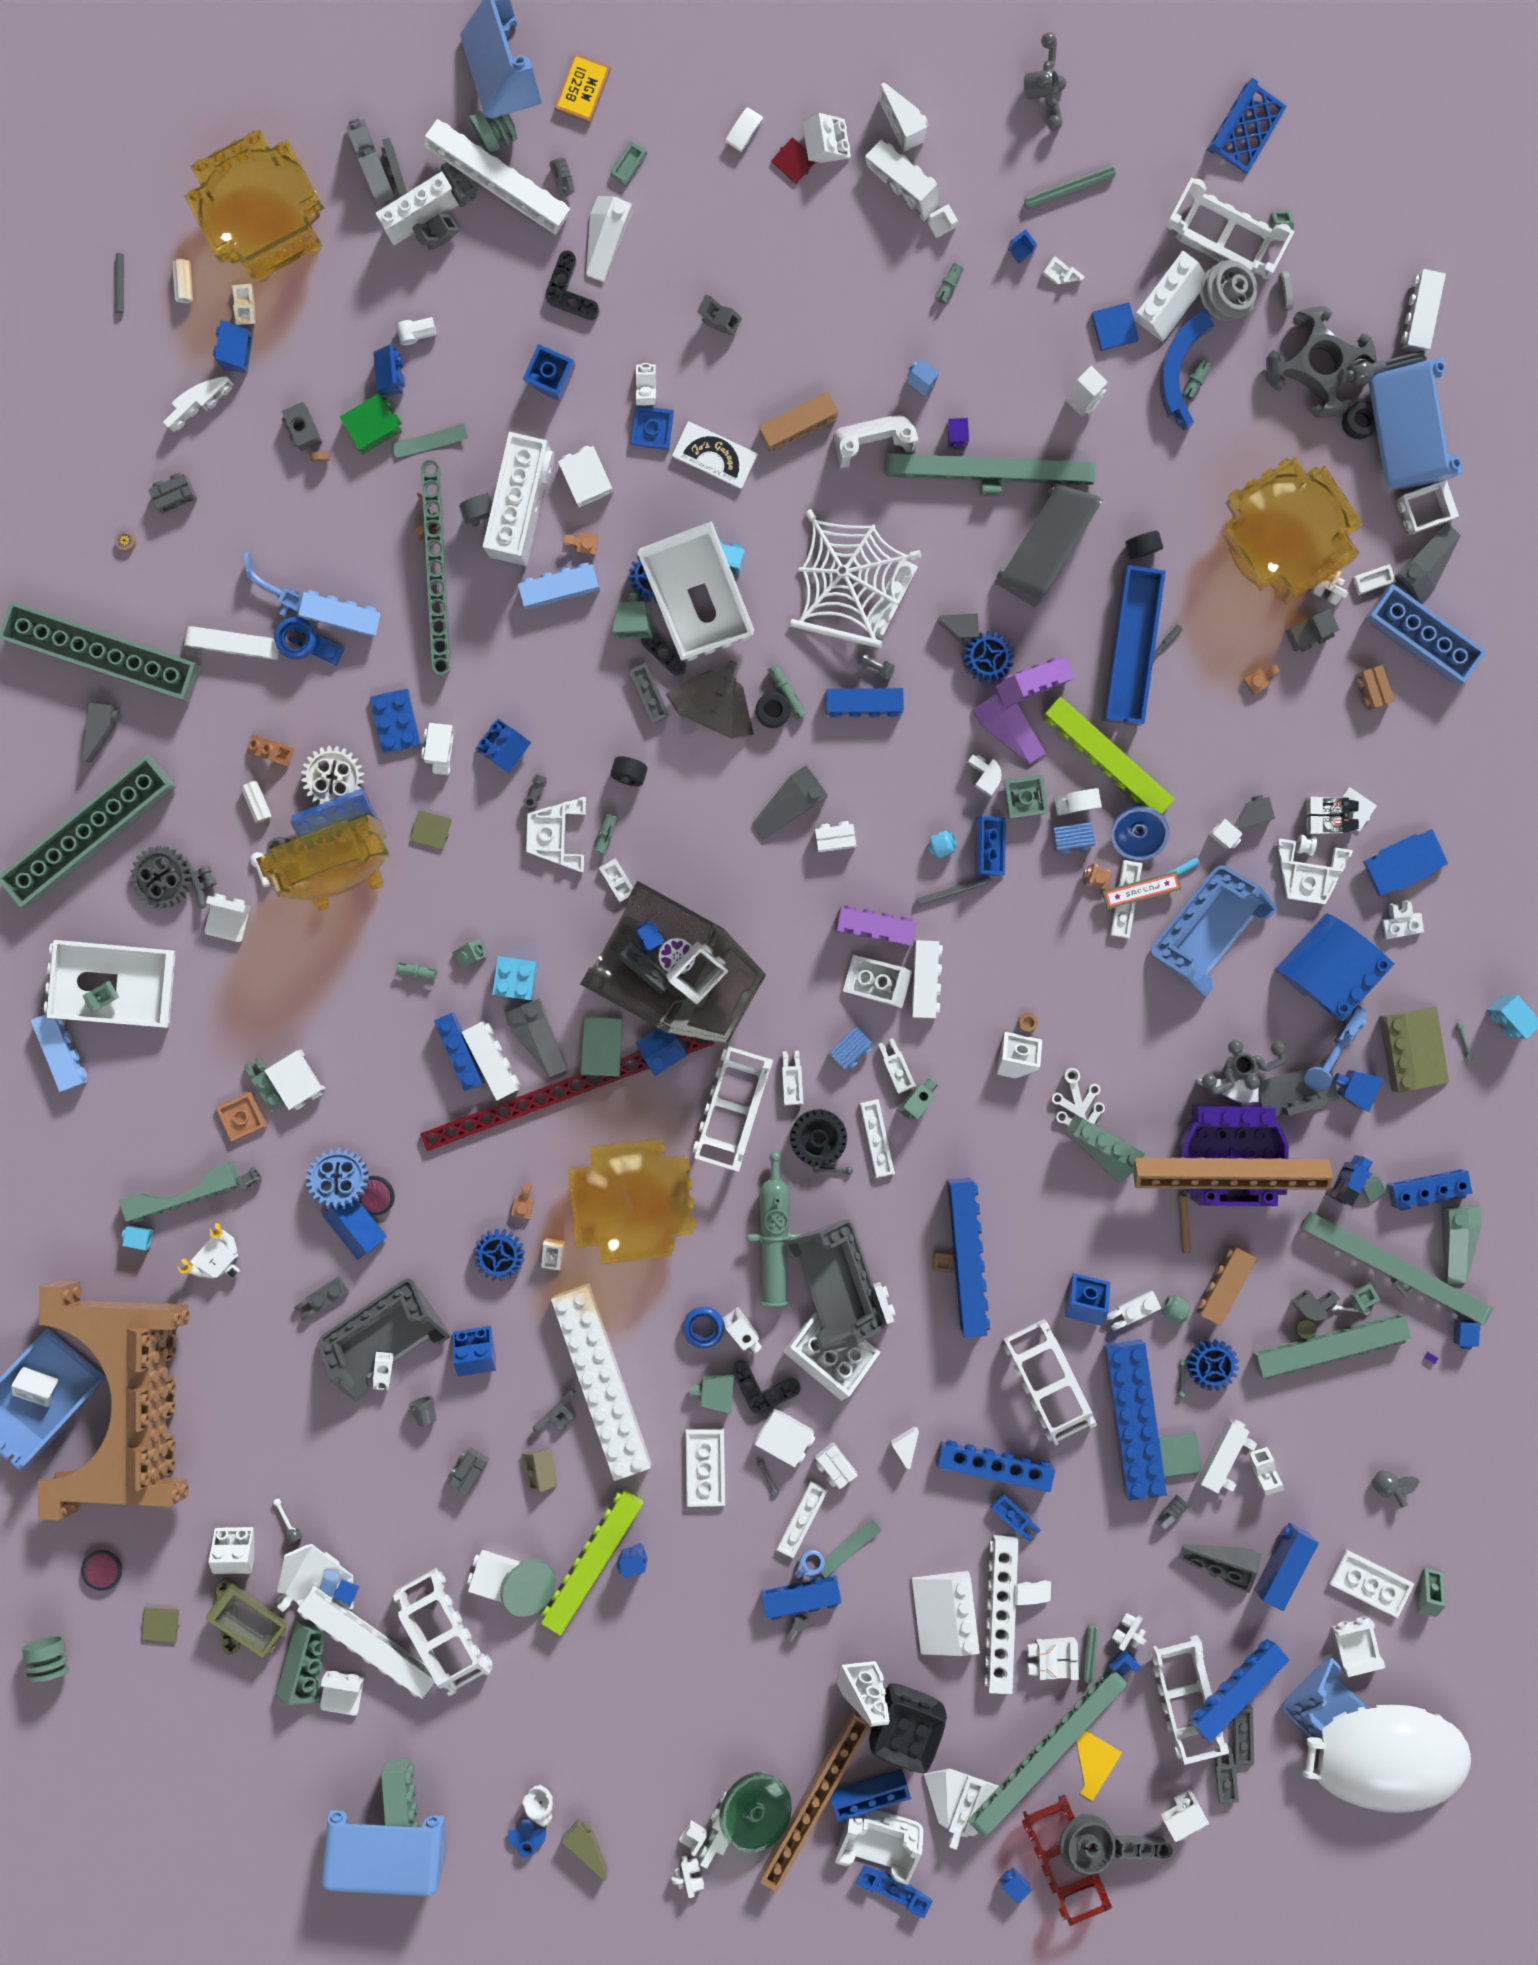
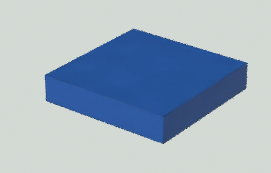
M1129 302L1092 312L1091 316L1101 351L1138 342L1139 336Z
M636 405L631 445L669 450L674 410Z

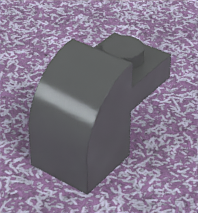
M438 214L429 224H416L412 228L417 240L422 245H426L429 250L445 244L460 231L450 214Z
M709 295L704 296L697 311L703 317L702 321L705 324L730 335H735L742 320V317L732 308L721 306Z
M489 493L469 498L459 504L464 524L471 523L472 527L480 525V520L490 517L492 502Z
M1306 1289L1291 1301L1298 1311L1312 1320H1324L1329 1317L1325 1310L1335 1307L1340 1298L1335 1292L1330 1290L1317 1300L1312 1292Z

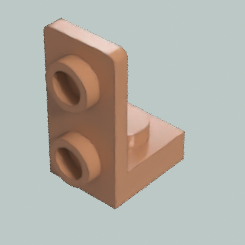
M419 492L417 496L423 505V496ZM424 522L418 524L417 528L414 529L419 540L425 538ZM432 524L429 527L430 534L439 531L437 524Z
M253 734L246 752L288 767L294 748Z
M1092 864L1084 869L1082 879H1084L1085 885L1107 890L1112 871L1098 868L1097 864Z

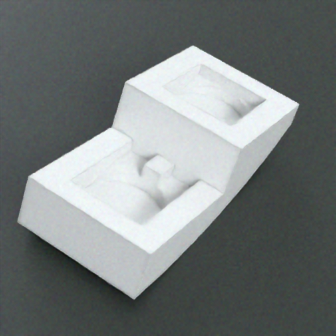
M747 107L733 126L725 142L742 152L750 142L753 133L762 123L763 117Z
M253 284L232 285L236 325L256 324Z
M616 858L599 867L619 902L636 893Z
M1050 1581L1024 1582L1015 1585L1014 1604L1016 1605L1038 1604L1050 1601Z

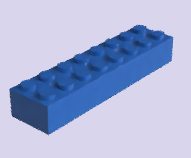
M1127 565L1123 570L1102 721L1121 723L1123 721V724L1142 726L1145 723L1166 570Z
M971 1178L947 1179L960 1331L964 1338L987 1336V1330H990V1321L985 1311L989 1310L988 1300L984 1296V1292H987L986 1280L982 1277V1273L985 1272V1264L980 1257V1253H983V1243L979 1239V1234H982L981 1222L977 1220V1215H980V1206L975 1200V1196L978 1195V1185Z
M1140 1339L1105 1344L1104 1351L1124 1494L1128 1501L1146 1499V1495L1149 1498L1167 1496L1146 1343Z

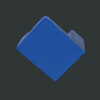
M1025 229L1010 241L1008 250L1020 264L1035 252L1037 243Z
M1127 1649L1121 1650L1108 1663L1113 1672L1117 1671L1122 1677L1131 1669L1136 1673L1141 1668L1138 1661Z

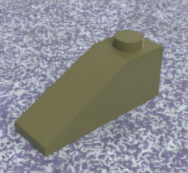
M578 1818L563 1835L562 1843L605 1881L608 1876V1868L595 1834L587 1821H582Z

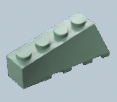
M1076 1114L1066 1129V1132L1109 1172L1118 1183L1133 1173L1132 1169L1135 1158H1141L1145 1155L1142 1151Z
M311 1620L296 1621L276 1693V1696L287 1705L320 1703V1695L318 1693L319 1688H321L319 1677L323 1664L321 1662V1654L324 1647V1631L318 1629Z

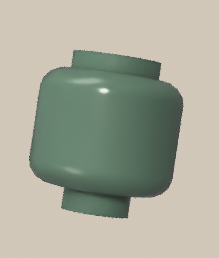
M1177 1295L1168 1296L1161 1306L1163 1315L1175 1324H1179L1182 1321L1186 1322L1191 1316V1312H1189L1190 1304Z

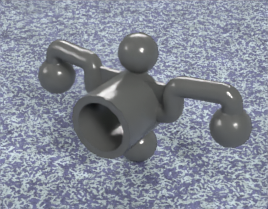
M1047 32L1042 36L1041 43L1044 48L1049 49L1048 60L1045 61L1043 70L1025 74L1024 91L1029 100L1045 97L1047 104L1051 106L1053 116L1047 121V126L1051 131H1058L1062 127V117L1059 104L1054 95L1056 92L1064 90L1067 82L1063 76L1057 75L1052 70L1056 62L1057 39L1052 32Z
M1232 1040L1228 1044V1051L1233 1055L1226 1061L1227 1070L1225 1071V1077L1228 1082L1216 1087V1077L1208 1073L1203 1076L1202 1085L1209 1089L1212 1094L1219 1095L1232 1089L1235 1086V1081L1246 1077L1245 1086L1250 1090H1255L1259 1087L1260 1080L1253 1073L1259 1070L1267 1072L1283 1065L1287 1059L1285 1054L1286 1045L1281 1041L1274 1042L1271 1046V1052L1278 1056V1059L1266 1064L1261 1056H1252L1249 1053L1242 1052L1243 1044L1239 1040ZM1240 1057L1247 1061L1248 1066L1245 1073H1241L1236 1067V1062Z

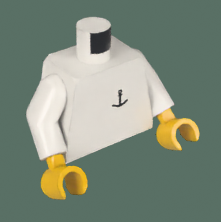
M216 1223L215 1228L217 1230L212 1231L209 1229L211 1238L190 1261L192 1264L189 1265L186 1259L181 1260L182 1264L186 1266L184 1268L178 1266L179 1272L210 1279L218 1278L225 1272L233 1279L240 1272L233 1264L238 1257L234 1237L221 1230L220 1224Z

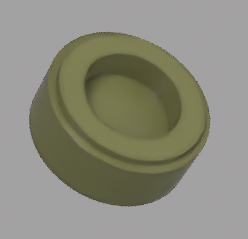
M1301 1319L1297 1322L1295 1329L1300 1337L1309 1339L1315 1335L1316 1326L1311 1320Z

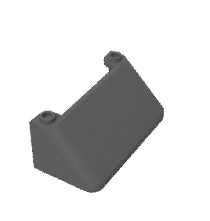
M1057 484L1056 487L1052 485L1046 495L1049 499L1006 569L1003 567L1000 569L996 576L999 579L996 584L1035 608L1043 599L1101 505L1103 499L1097 495Z
M850 1220L838 1221L784 1242L787 1254L792 1258L799 1257L823 1328L818 1332L816 1338L821 1352L857 1345L885 1327V1317L854 1226Z
M405 1279L323 1334L318 1340V1348L330 1381L356 1402L368 1391L369 1384L367 1379L374 1375L376 1352L393 1353L394 1362L426 1339L430 1338L433 1343L440 1344L450 1338V1334L417 1284L411 1279Z

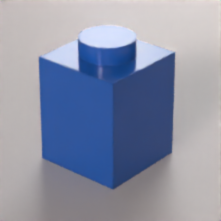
M1455 1320L1453 1342L1459 1345L1461 1349L1471 1350L1472 1347H1479L1480 1324L1469 1320Z
M1014 1867L1003 1873L1000 1880L1002 1889L1020 1904L1032 1891L1030 1882Z

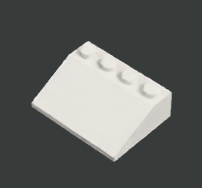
M816 1310L783 1352L842 1401L850 1397L880 1352L866 1340L857 1345L821 1352L816 1338L818 1332L823 1328Z
M969 1571L913 1577L912 1585L921 1654L948 1656L980 1654Z

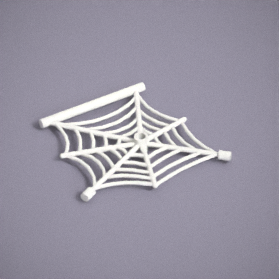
M812 509L808 510L805 514L809 521L812 522V543L803 567L798 568L799 572H803L806 580L807 602L800 620L792 619L790 627L881 648L882 641L876 640L875 637L879 621L894 604L899 605L894 593L896 574L907 559L921 558L920 550L906 555L889 546L880 537L875 529V525L850 526L816 520L817 517ZM819 524L844 529L869 530L866 534H841L822 530ZM816 528L820 534V548L813 567L806 568L814 548ZM874 532L878 540L885 547L900 555V557L890 558L875 543L871 533ZM824 534L863 539L860 544L829 543ZM868 538H870L878 552L887 560L881 561L867 542ZM824 541L828 548L821 568H816L820 560ZM864 544L877 562L871 563L867 559L862 549ZM832 547H857L854 553L841 554L834 552ZM859 552L866 561V565L861 566L857 562L856 556ZM831 553L834 558L830 569H823ZM837 556L851 558L846 565H842ZM854 561L857 567L849 568ZM901 561L892 576L890 588L892 597L886 595L884 587L885 576L893 562ZM888 564L882 575L881 592L876 588L877 574L882 565ZM877 566L873 578V586L867 583V575L870 568ZM863 569H866L863 581L861 580V573ZM859 571L858 577L851 574V572ZM806 572H812L816 582L815 602L809 609L810 584ZM816 573H821L824 581V590L820 597ZM825 573H829L830 585L827 589ZM832 573L838 574V576L834 579V581H833ZM841 578L845 579L848 586L836 584ZM849 578L856 582L852 585ZM858 584L863 585L864 588L856 595L854 587ZM834 588L849 589L852 596L845 593L829 592ZM868 588L873 592L861 606L859 598ZM875 594L880 595L882 598L873 606L866 617L863 609L867 602ZM837 595L854 601L858 609L840 602L819 603L824 597ZM884 599L890 601L891 603L878 616L872 631L868 622L872 613ZM839 605L860 614L865 625L853 617L842 613H810L818 607ZM817 615L841 616L863 627L869 632L871 638L803 621L806 618Z

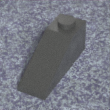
M89 703L82 754L83 761L92 763L114 730L116 722L119 720L117 707Z

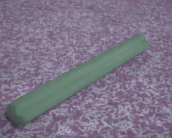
M1113 166L1028 196L1024 200L1026 208H1033L1114 178L1116 175Z

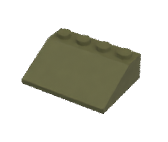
M1437 1007L1380 1016L1391 1090L1393 1092L1417 1090L1449 1082Z

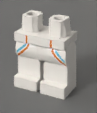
M1074 1637L1036 1639V1643L1026 1645L1027 1656L1037 1657V1662L1027 1663L1028 1675L1039 1676L1040 1680L1057 1678L1079 1680L1078 1643Z

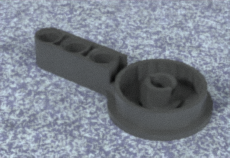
M1083 1814L1073 1818L1063 1829L1059 1842L1060 1855L1063 1862L1072 1871L1082 1875L1102 1872L1110 1865L1114 1856L1118 1859L1167 1860L1173 1853L1172 1846L1158 1836L1114 1835L1110 1826L1103 1819L1092 1814ZM1092 1843V1847L1089 1850H1086L1085 1847L1088 1848V1846Z

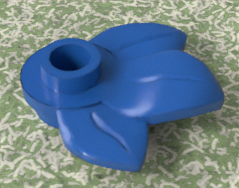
M524 1818L520 1822L518 1830L508 1831L509 1843L516 1847L518 1853L523 1857L532 1856L536 1851V1847L541 1846L546 1837L545 1827L535 1829L534 1823L529 1818ZM529 1844L530 1848L526 1849L524 1845Z

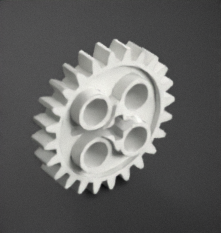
M327 746V751L321 747L320 754L313 751L314 758L307 757L310 763L303 764L307 771H301L302 774L306 775V778L301 779V781L307 782L303 789L309 788L310 791L307 793V796L314 795L313 802L319 799L320 805L361 789L358 785L359 783H365V781L361 780L360 776L365 775V773L359 772L363 765H356L359 758L352 759L353 752L346 755V748L339 752V746H336L334 751H332L331 746ZM324 760L329 763L327 771H323L320 768V763ZM336 760L337 764L334 775L337 776V780H333V793L330 794L329 789L332 779L329 778V774L333 773V761ZM343 763L349 768L348 773L345 775L339 771V767ZM321 779L327 784L325 790H320L317 786L318 781ZM338 783H343L346 786V791L343 794L337 791Z

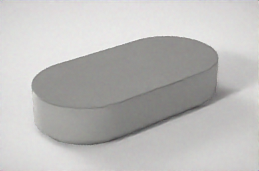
M1288 271L1280 272L1278 286L1281 306L1284 311L1292 310L1294 298L1290 273Z

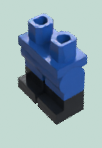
M1355 1155L1351 1163L1345 1162L1342 1166L1345 1169L1340 1172V1179L1335 1188H1330L1325 1194L1341 1204L1353 1206L1366 1183V1178L1370 1179L1372 1175L1368 1170L1373 1162L1363 1156Z

